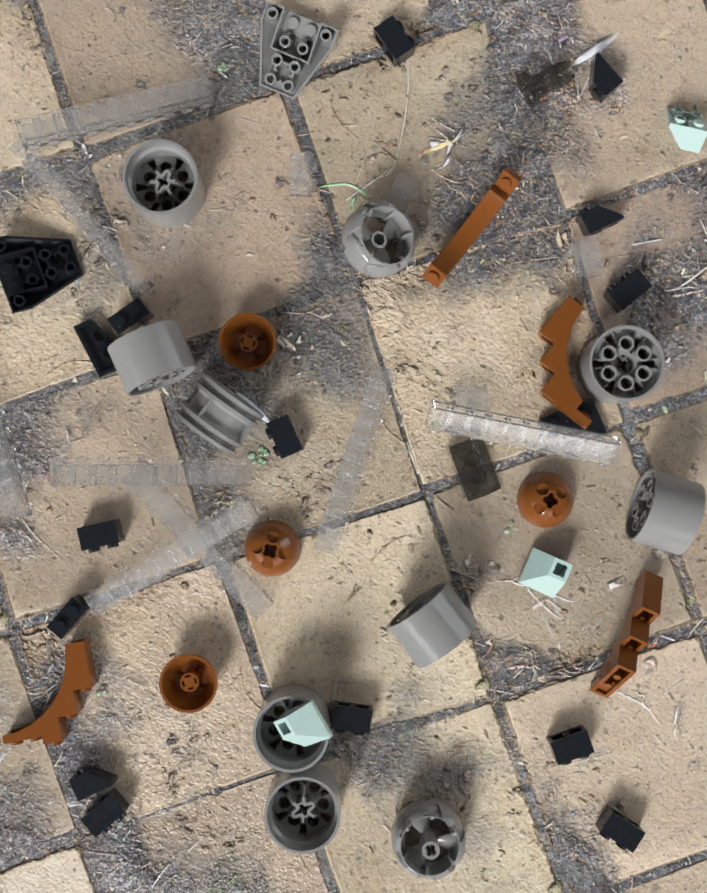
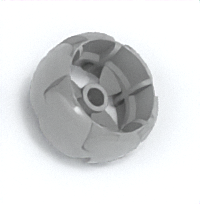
M386 201L369 202L356 209L347 218L341 235V241L345 247L344 255L347 261L356 271L368 274L369 277L385 278L405 268L411 260L416 247V243H413L415 231L411 220L403 210L396 209L394 204ZM368 218H375L378 222L384 223L385 227L383 232L375 231L371 233L363 222ZM393 238L395 253L394 257L390 260L383 247L386 246L387 239Z
M418 799L407 804L399 812L396 820H394L391 830L392 849L400 866L410 875L416 878L422 876L428 880H436L449 875L455 869V865L461 862L466 849V834L461 819L448 804L437 799ZM429 817L430 820H434V818L443 820L448 825L451 833L437 837L436 833L429 829ZM412 824L421 833L420 843L408 851L405 835L406 831L409 832L411 829L410 825ZM439 845L446 849V852L438 856L440 853Z

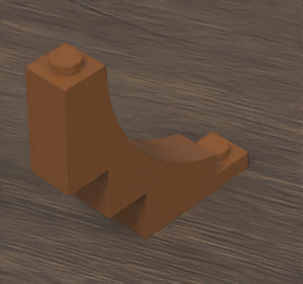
M508 167L503 170L494 185L489 189L458 232L429 265L422 276L436 288L443 283L521 182L522 178Z
M568 296L538 333V337L551 346L538 365L552 375L551 379L541 389L539 395L585 430L592 420L589 419L590 415L583 410H577L583 400L572 382L567 361L570 332L584 307L578 299H572Z
M645 570L636 580L633 599L624 626L609 656L601 666L600 676L591 683L590 691L608 698L636 673L638 652L648 644L650 624L661 612L662 577Z

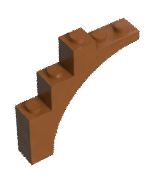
M89 638L73 640L64 645L66 657L65 672L60 690L53 703L37 720L24 727L11 730L2 736L4 744L18 745L23 743V740L30 739L33 742L42 739L43 744L51 743L53 746L61 744L69 735L66 719L76 717L83 709L80 692L92 690V687L98 683Z

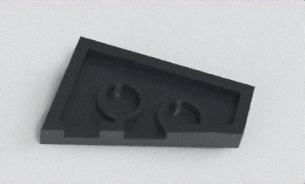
M92 319L74 326L73 328L100 379L116 372L107 351L108 346L114 342L108 334Z
M593 398L584 400L577 408L579 411L583 410L590 415L589 419L592 420L585 430L561 411L538 419L545 437L607 433Z

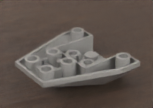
M267 0L261 18L259 85L295 100L333 50L339 30L324 23L320 24Z

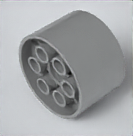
M164 139L150 140L136 147L126 159L122 172V183L125 193L147 220L162 227H177L188 223L200 212L205 201V183L192 156L181 145ZM178 161H183L184 163L177 171L176 167ZM156 163L158 170L157 168L153 170L150 165ZM188 176L187 181H180L181 177ZM150 177H155V180H150V181L147 183V181H148V179H149ZM162 182H163V183L168 182V185H163V186H162L161 184H162ZM137 186L147 187L148 189L137 191ZM183 195H189L185 201L180 200ZM150 196H155L153 202H148ZM167 205H173L171 210L164 211Z
M176 320L160 321L136 329L118 338L107 348L127 396L142 395L160 389L188 376L197 369V364Z
M632 325L611 328L591 339L581 350L577 362V374L583 389L592 398L607 404H619L647 396L658 386L665 369V357L658 340L645 329ZM611 337L614 346L609 345L605 338ZM621 340L627 342V349L622 348ZM605 349L610 351L609 359L604 357L603 352ZM639 349L641 350L644 359H641L638 356ZM592 361L603 362L601 367L592 368ZM618 363H622V366L617 369ZM604 369L610 371L609 379L604 376ZM639 369L644 371L645 376L643 379L638 376ZM622 379L627 381L626 389L621 386ZM610 382H614L611 392H607L605 388ZM634 382L639 387V389H637L636 391L634 389Z
M647 470L640 478L628 507L625 522L627 539L675 555L683 554L694 541L703 519L706 503L703 485L659 470Z
M444 581L433 586L404 607L389 622L387 627L418 668H423L441 659L462 643L472 633L478 622L449 583Z
M302 684L283 685L268 694L260 707L253 727V741L258 755L267 765L281 772L295 773L312 767L325 753L329 741L328 738L306 747L302 746L304 752L298 753V744L287 745L280 733L270 728L277 718L287 710L295 707L293 702L297 700L302 701V703L313 700L330 728V712L325 700L317 691ZM285 699H290L289 706L286 703V701H284ZM280 705L284 707L285 711L279 713L275 710V707ZM264 714H267L274 718L268 720L263 719ZM278 738L280 740L276 747H273L270 743Z
M320 763L295 773L279 771L271 783L264 811L265 825L270 837L284 850L296 854H309L324 848L335 837L340 825L341 789L336 777L328 768ZM299 781L300 785L293 786L291 782ZM313 781L320 785L317 787H313L310 785V783ZM287 797L289 802L284 803L281 801V798ZM325 798L329 802L327 804H322L319 802V800ZM303 804V806H307V809H305L304 807L300 808V805ZM286 811V814L282 816L280 819L276 815L277 813ZM321 812L331 815V819L328 821ZM309 816H311L312 818L318 817V819H317V820H311V819L309 818ZM301 823L302 825L306 823L307 831L300 830Z

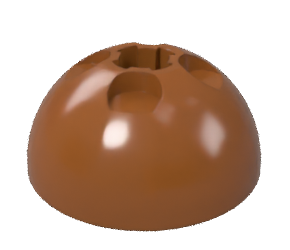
M254 313L235 315L224 324L220 331L219 349L221 355L234 368L244 371L259 369L266 365L274 355L276 349L275 331L271 324L260 315Z
M542 471L530 475L522 482L517 493L519 512L527 522L537 527L549 528L561 524L568 518L574 505V495L569 483L563 477L553 472Z
M267 520L257 524L247 535L244 544L245 557L250 567L257 573L268 577L281 576L289 572L298 562L301 552L300 540L295 530L288 524L278 520Z
M195 654L180 655L169 661L163 668L159 679L160 693L164 701L174 710L183 713H194L207 707L213 700L218 687L217 674L212 664L207 659Z

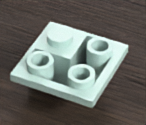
M673 107V109L666 108L668 125L679 148L699 153L707 136V125L704 116L697 111L685 112L679 107Z
M533 547L518 579V583L554 598L566 583L573 565Z
M313 700L287 710L273 722L283 740L305 747L333 736Z

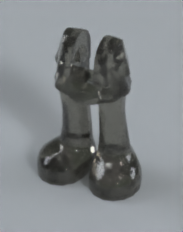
M568 61L555 62V64L549 65L548 68L533 76H530L527 72L517 74L518 88L521 93H525L524 100L530 107L538 105L540 98L547 93L568 85L574 79L573 71L561 74L569 66ZM550 78L551 81L547 84L536 89H531L537 84Z

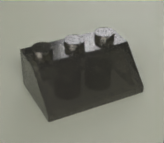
M482 435L446 447L465 501L469 502L501 489Z

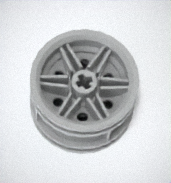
M202 372L200 375L203 378L202 381L197 380L195 382L197 387L186 402L181 401L179 404L182 407L181 410L176 409L174 414L205 440L222 451L235 456L237 454L236 447L241 448L243 446L242 441L250 430L258 425L256 422L257 418L262 420L264 415L222 383Z

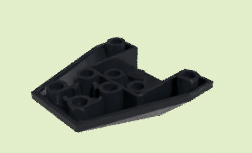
M23 236L0 237V282L13 314L35 308L83 276L70 239Z

